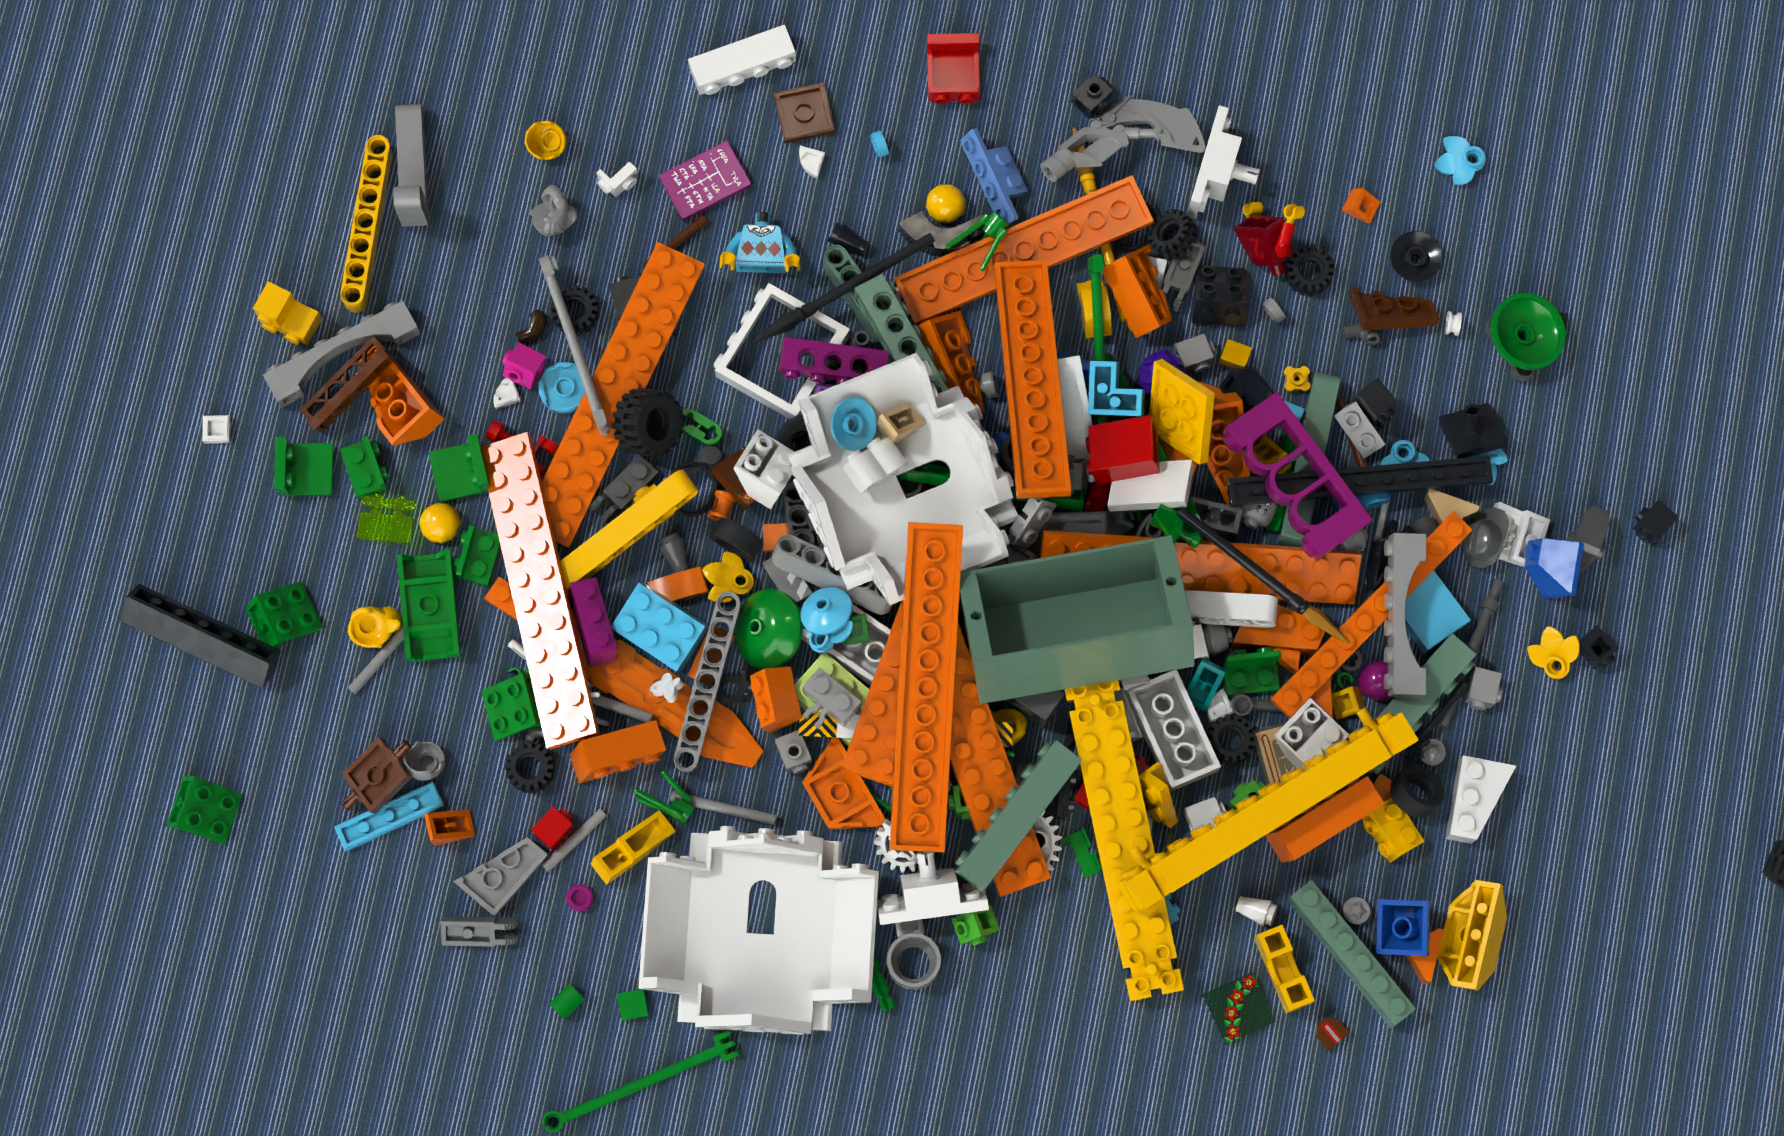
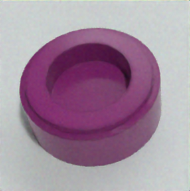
M583 884L572 886L566 894V902L575 912L587 911L594 901L592 891Z

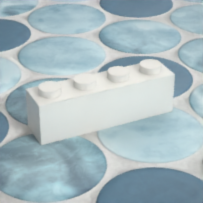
M784 24L689 58L688 64L699 95L705 93L706 95L717 93L722 87L728 85L737 86L743 83L744 79L753 76L755 78L762 77L769 70L787 68L796 61V53Z

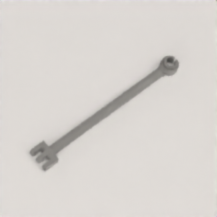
M548 255L540 257L538 259L598 430L602 436H607L610 433V429L554 273L559 270L555 257H549Z

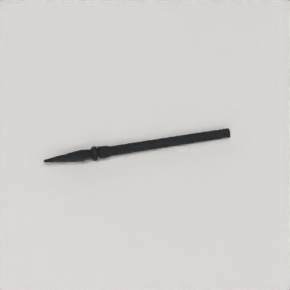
M928 233L816 300L802 305L801 308L797 307L795 311L783 313L774 323L757 336L753 343L793 330L800 322H804L806 317L809 318L819 309L852 291L855 287L871 280L934 243L935 240L932 234Z

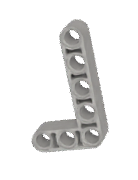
M422 104L396 105L399 187H393L395 211L402 227L429 225Z
M790 534L782 535L778 539L771 557L773 564L778 568L820 588H840L849 595L852 603L873 613L885 615L890 612L893 604L889 605L873 580L847 590L839 570L836 571L831 567L823 549Z

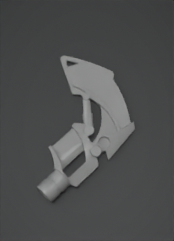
M1131 95L1122 98L1104 112L1090 119L1092 122L1089 127L1080 129L1059 146V150L1042 162L1040 167L1046 178L1056 182L1074 167L1102 166V162L1121 147L1129 145L1128 139L1155 138L1156 140H1161L1162 146L1198 153L1205 152L1206 146L1199 126L1188 108L1178 109L1160 102L1133 99ZM1134 124H1149L1154 129H1140V127L1125 126ZM1196 140H1198L1199 145H1194ZM1086 141L1094 142L1081 153L1073 152Z

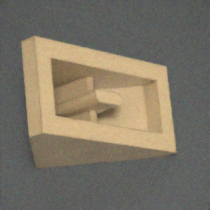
M907 403L882 413L878 418L877 428L885 439L890 437L896 446L926 423L911 403Z
M1428 489L1424 497V501L1437 526L1453 511L1463 521L1473 518L1480 507L1434 489Z

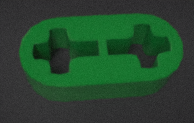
M693 409L682 410L684 418L688 419L692 416L693 423L698 425L697 428L691 424H688L687 427H681L680 431L703 446L716 447L721 443L722 430L717 423ZM703 428L708 432L714 429L716 438L711 437L709 440H706V434L701 429Z

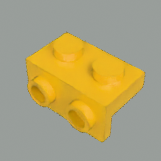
M1156 762L1139 776V780L1150 815L1156 822H1162L1171 828L1178 820L1163 766Z
M1393 798L1385 801L1384 805L1362 818L1366 831L1374 837L1380 853L1390 863L1425 842L1408 814L1396 805Z

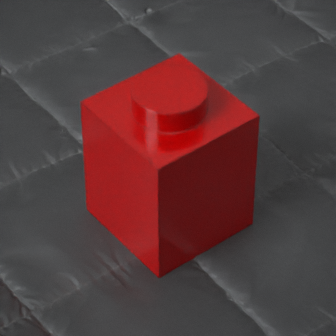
M552 806L531 831L551 851H554L575 828L571 823L574 818L563 808L558 811Z

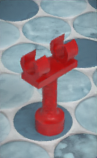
M495 419L487 430L485 438L497 442V440H503L513 435L505 431V424ZM540 435L533 447L536 456L541 449L554 456L559 445ZM537 463L540 477H542L545 467Z

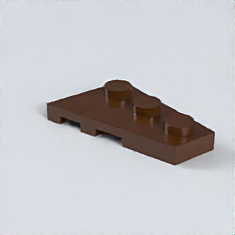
M1350 288L1349 297L1362 330L1434 327L1438 325L1439 316L1433 302L1430 300L1406 296L1394 299L1384 297L1382 292L1374 291L1373 295L1360 293L1359 288Z

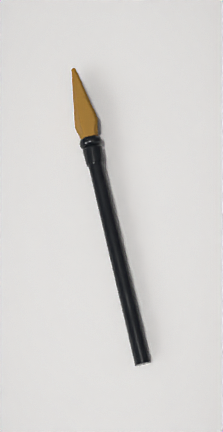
M1182 506L1176 513L1178 517L1286 600L1293 609H1297L1298 614H1303L1310 624L1348 643L1344 635L1321 610L1311 606L1309 601H1304L1301 596L1290 591Z

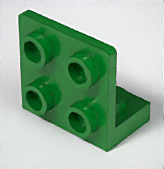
M477 433L467 436L468 443L429 452L438 498L441 503L488 492L490 485L481 453V442Z
M276 437L274 489L278 495H332V443H290L287 437Z
M302 582L257 594L245 607L260 641L277 649L285 641L320 631L323 628Z
M1273 647L1257 649V653L1247 654L1246 650H1236L1230 652L1231 655L1226 657L1222 668L1227 670L1223 677L1227 697H1233L1237 693H1244L1246 695L1272 693L1280 689L1277 662L1281 657L1280 650L1273 651Z
M521 673L482 690L494 740L500 741L528 728L542 727L530 673Z
M183 776L165 827L186 831L216 843L225 844L242 799V794L195 776Z

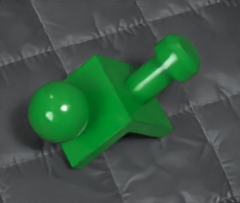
M1160 504L1150 519L1149 525L1162 530L1166 536L1172 535L1173 544L1179 538L1188 542L1189 546L1197 547L1202 538L1201 534L1197 531L1192 533L1183 529L1184 521L1176 515L1178 512L1176 508H1169Z

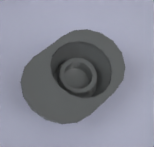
M1493 507L1480 511L1469 526L1473 530L1462 540V546L1466 559L1472 566L1487 568L1499 558L1509 526L1508 517L1503 510Z

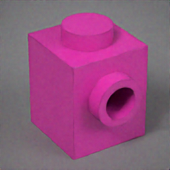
M518 343L513 351L508 350L503 358L502 364L505 365L503 376L531 390L543 373L546 356Z

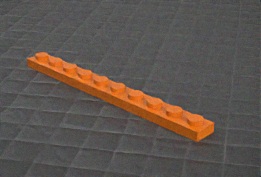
M1454 511L1426 538V561L1417 565L1411 577L1406 598L1473 530ZM1384 582L1338 629L1348 640V643L1332 635L1272 696L1270 701L1288 718L1388 618V609L1384 608L1385 593H1388V583Z

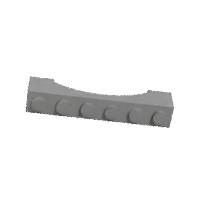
M403 300L398 303H389L382 312L376 315L369 314L360 320L361 323L352 328L347 326L339 330L337 335L329 340L322 339L314 344V348L306 352H297L291 356V360L282 365L279 363L271 366L267 373L263 374V377L280 407L283 408L304 397L302 391L320 368L338 355L364 345L372 336H375L380 342H395L399 346L420 335V331Z
M1393 533L1388 536V540H1385L1384 554L1388 556V567L1386 566L1384 570V581L1388 583V593H1385L1384 608L1388 609V620H1385L1384 635L1388 636V647L1384 649V662L1388 663V674L1384 676V689L1388 690V697L1420 698L1426 695V668H1420L1409 645L1405 626V601L1408 586L1417 565L1426 561V534Z

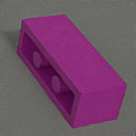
M596 577L570 583L568 597L589 667L615 662L617 647Z

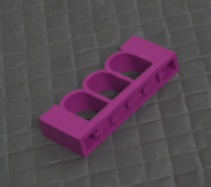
M1275 392L1225 427L1222 432L1225 445L1230 450L1234 449L1237 455L1243 451V460L1247 468L1254 474L1267 476L1265 487L1269 498L1279 505L1289 506L1287 512L1288 521L1297 533L1304 535L1301 540L1303 542L1302 547L1309 557H1314L1316 561H1319L1372 522L1370 515L1278 392ZM1278 426H1281L1297 449L1277 463L1266 465L1259 462L1253 454V444ZM1300 456H1303L1319 479L1295 495L1283 493L1275 483L1276 473ZM1325 485L1342 509L1318 525L1307 524L1298 515V503Z

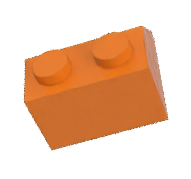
M791 667L766 668L750 676L751 689L754 693L757 707L756 713L763 730L773 733L802 719Z

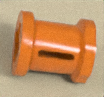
M716 490L714 494L716 498L712 510L707 513V517L714 521H718L719 518L730 519L729 514L736 500L730 493Z

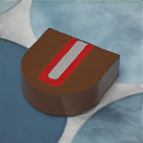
M1325 1018L1316 1027L1317 1039L1327 1051L1350 1034L1342 1023L1335 1018Z

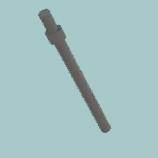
M1494 579L1488 596L1484 597L1480 607L1482 611L1468 645L1476 654L1491 615L1496 612L1499 605L1497 600L1504 585V582L1499 579ZM1469 672L1466 675L1460 673L1455 678V681L1458 684L1461 681L1466 682ZM1453 690L1449 693L1447 701L1453 695ZM1459 698L1437 725L1448 728Z

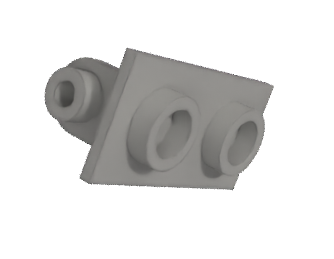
M1356 401L1352 404H1347L1340 412L1334 415L1363 458L1386 445Z
M1045 497L1030 498L1022 509L1028 515V518L1025 519L1019 515L1008 530L1010 532L1008 538L1013 541L1014 545L1029 548L1036 541L1044 523L1051 518L1052 511L1057 504L1045 500Z

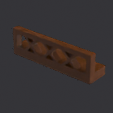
M372 336L299 409L309 420L307 423L315 431L323 433L396 358L375 336ZM375 345L379 351L367 362V352ZM353 366H362L349 380V370ZM335 384H343V387L330 399V389ZM316 403H325L314 416L309 411Z

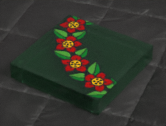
M1252 972L1202 994L1225 1045L1275 1023Z

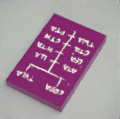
M728 141L658 175L682 221L752 187Z

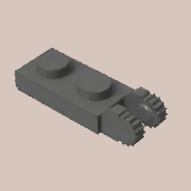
M1197 242L1196 244H1191L1193 247L1191 251L1189 249L1185 251L1187 253L1186 256L1183 257L1179 254V259H1172L1162 285L1164 286L1163 291L1166 300L1169 289L1179 292L1174 300L1172 309L1178 312L1184 295L1188 293L1206 248L1205 245Z
M639 454L603 490V493L590 504L589 508L594 512L600 509L608 499L611 500L614 505L606 510L601 517L604 523L608 522L620 510L623 511L633 501V498L636 497L635 493L642 487L649 485L659 475V472Z
M442 916L440 920L442 946L495 947L496 945H512L518 942V935L515 933L502 932L496 934V930H512L516 928V918L500 917L496 919V917Z

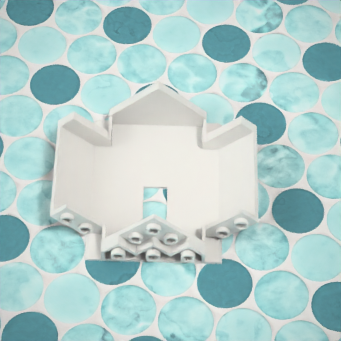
M916 353L798 400L812 445L787 455L793 467L791 472L796 478L793 482L809 512L808 516L816 534L819 535L822 544L826 546L823 549L831 567L836 571L839 570L847 590L873 580L889 605L900 602L904 598L908 522L963 525L961 572L979 569L1009 556L1006 545L1010 544L1005 530H1000V527L1014 522L1018 517L1012 503L1011 487L1014 486L1012 477L1008 471L1004 472L997 463L995 453H998V448L994 439L990 438L988 433L982 430L980 420L983 419L979 406L977 404L973 405L967 397L964 398L958 386L937 393L934 384L930 383L929 380L932 372L926 360L922 361ZM858 397L871 405L878 422V418L882 413L911 403L926 424L896 445L907 461V464L892 477L879 483L867 492L860 494L843 470V467L848 462L846 458L855 451H848L840 447L832 435L831 417L834 409L844 399ZM876 428V433L873 440H875L878 437H880L881 440H884L885 437L881 434L878 428ZM865 447L864 449L860 450L861 453L865 450H868V448ZM936 460L943 461L948 465L951 474L947 482L906 499L896 477L897 475Z
M720 826V831H709V834L691 833L689 856H680L679 859L676 858L675 853L660 852L659 857L648 858L638 989L678 994L677 1022L695 1023V1027H704V1029L743 1030L746 1032L762 1033L775 1032L803 1035V1033L811 1034V1030L831 1031L833 1004L871 1002L879 871L869 870L866 864H852V868L841 865L843 842L825 841L824 838L813 836L811 831H797L796 835L783 836L774 834V829L759 828L758 833L746 834L736 832V827ZM758 881H768L776 889L774 935L747 933L749 894L751 887Z

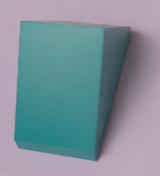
M1202 658L1187 689L1193 706L1205 712L1207 711L1227 671L1226 669Z

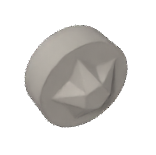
M992 371L983 373L982 382L980 383L981 391L987 395L988 399L998 397L1000 394L996 375Z
M1429 739L1431 741L1430 744L1423 748L1424 758L1418 756L1419 760L1426 766H1437L1445 758V747L1437 739Z
M1359 897L1350 898L1342 907V916L1351 925L1364 923L1370 915L1368 903Z

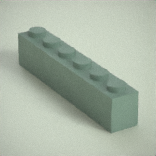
M1452 633L1422 666V668H1426V695L1420 698L1395 697L1380 715H1385L1390 711L1393 715L1402 712L1415 733L1423 724L1419 719L1425 712L1429 715L1432 714L1440 705V702L1437 701L1439 696L1443 692L1448 695L1458 683L1455 681V678L1460 673L1466 675L1476 664L1472 659L1477 654ZM1384 761L1365 774L1369 776L1374 772L1377 775L1387 762Z
M1057 740L1052 741L1051 744L1046 742L1037 753L1040 758L1034 766L1030 763L1021 774L1023 781L1018 787L1013 785L1004 797L1007 802L1001 809L996 807L988 818L991 823L984 831L981 828L972 839L974 845L970 851L964 850L955 861V864L958 865L955 872L979 891L986 889L1082 761V759Z
M1312 880L1290 896L1287 900L1390 1029L1416 1009Z

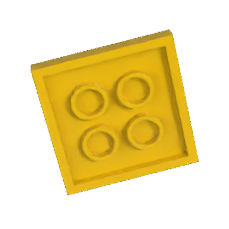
M1165 360L1154 361L1149 415H1151L1157 427L1158 437L1197 464L1201 465L1208 462L1215 393Z

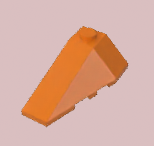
M1236 392L1215 395L1208 462H1206L1226 505H1230L1227 479L1250 477V471L1243 460V451L1237 455L1234 449L1230 450L1223 441L1224 436L1222 432L1225 427L1244 415L1243 401Z

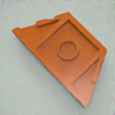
M832 737L823 753L816 760L811 771L808 772L802 781L805 790L829 830L883 827L882 824L885 817L861 776L841 769L847 752L839 738Z

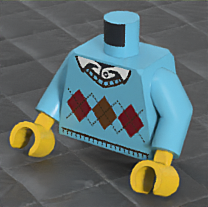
M768 212L755 213V225H744L743 230L735 234L727 245L725 252L720 255L719 268H722L724 264L731 265L730 270H734L736 264V272L786 274V272H789L788 268L792 266L797 267L798 271L801 270L797 249L788 234L781 233L780 226L770 225L771 214Z

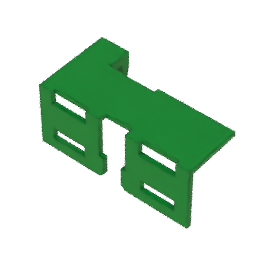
M1083 827L1080 831L1061 839L1064 847L1072 845L1084 878L1101 872L1102 869L1094 851H1092V855L1089 853L1088 847H1091V844Z

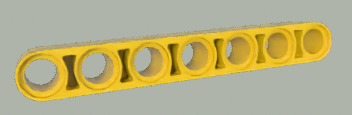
M381 135L370 137L366 144L341 287V299L346 309L353 313L363 311L368 303L393 157L388 140ZM377 147H385V151L383 153H373ZM372 172H381V175L378 178H369ZM368 196H377L373 203L365 202ZM365 220H372V221H373V223H372V225H371L370 227H368V228H363V227H361V224H362L363 221H365ZM362 244L369 245L368 249L363 253L356 251ZM357 269L365 270L364 274L360 277L352 276L353 272ZM352 294H360V298L356 302H348V298Z
M683 469L673 473L560 561L567 594H569L570 583L592 577L697 495L699 490Z

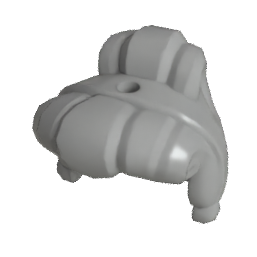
M549 185L542 193L543 203L536 205L534 209L529 211L535 229L546 237L562 234L576 221L578 214L572 205H568L564 193L555 185Z

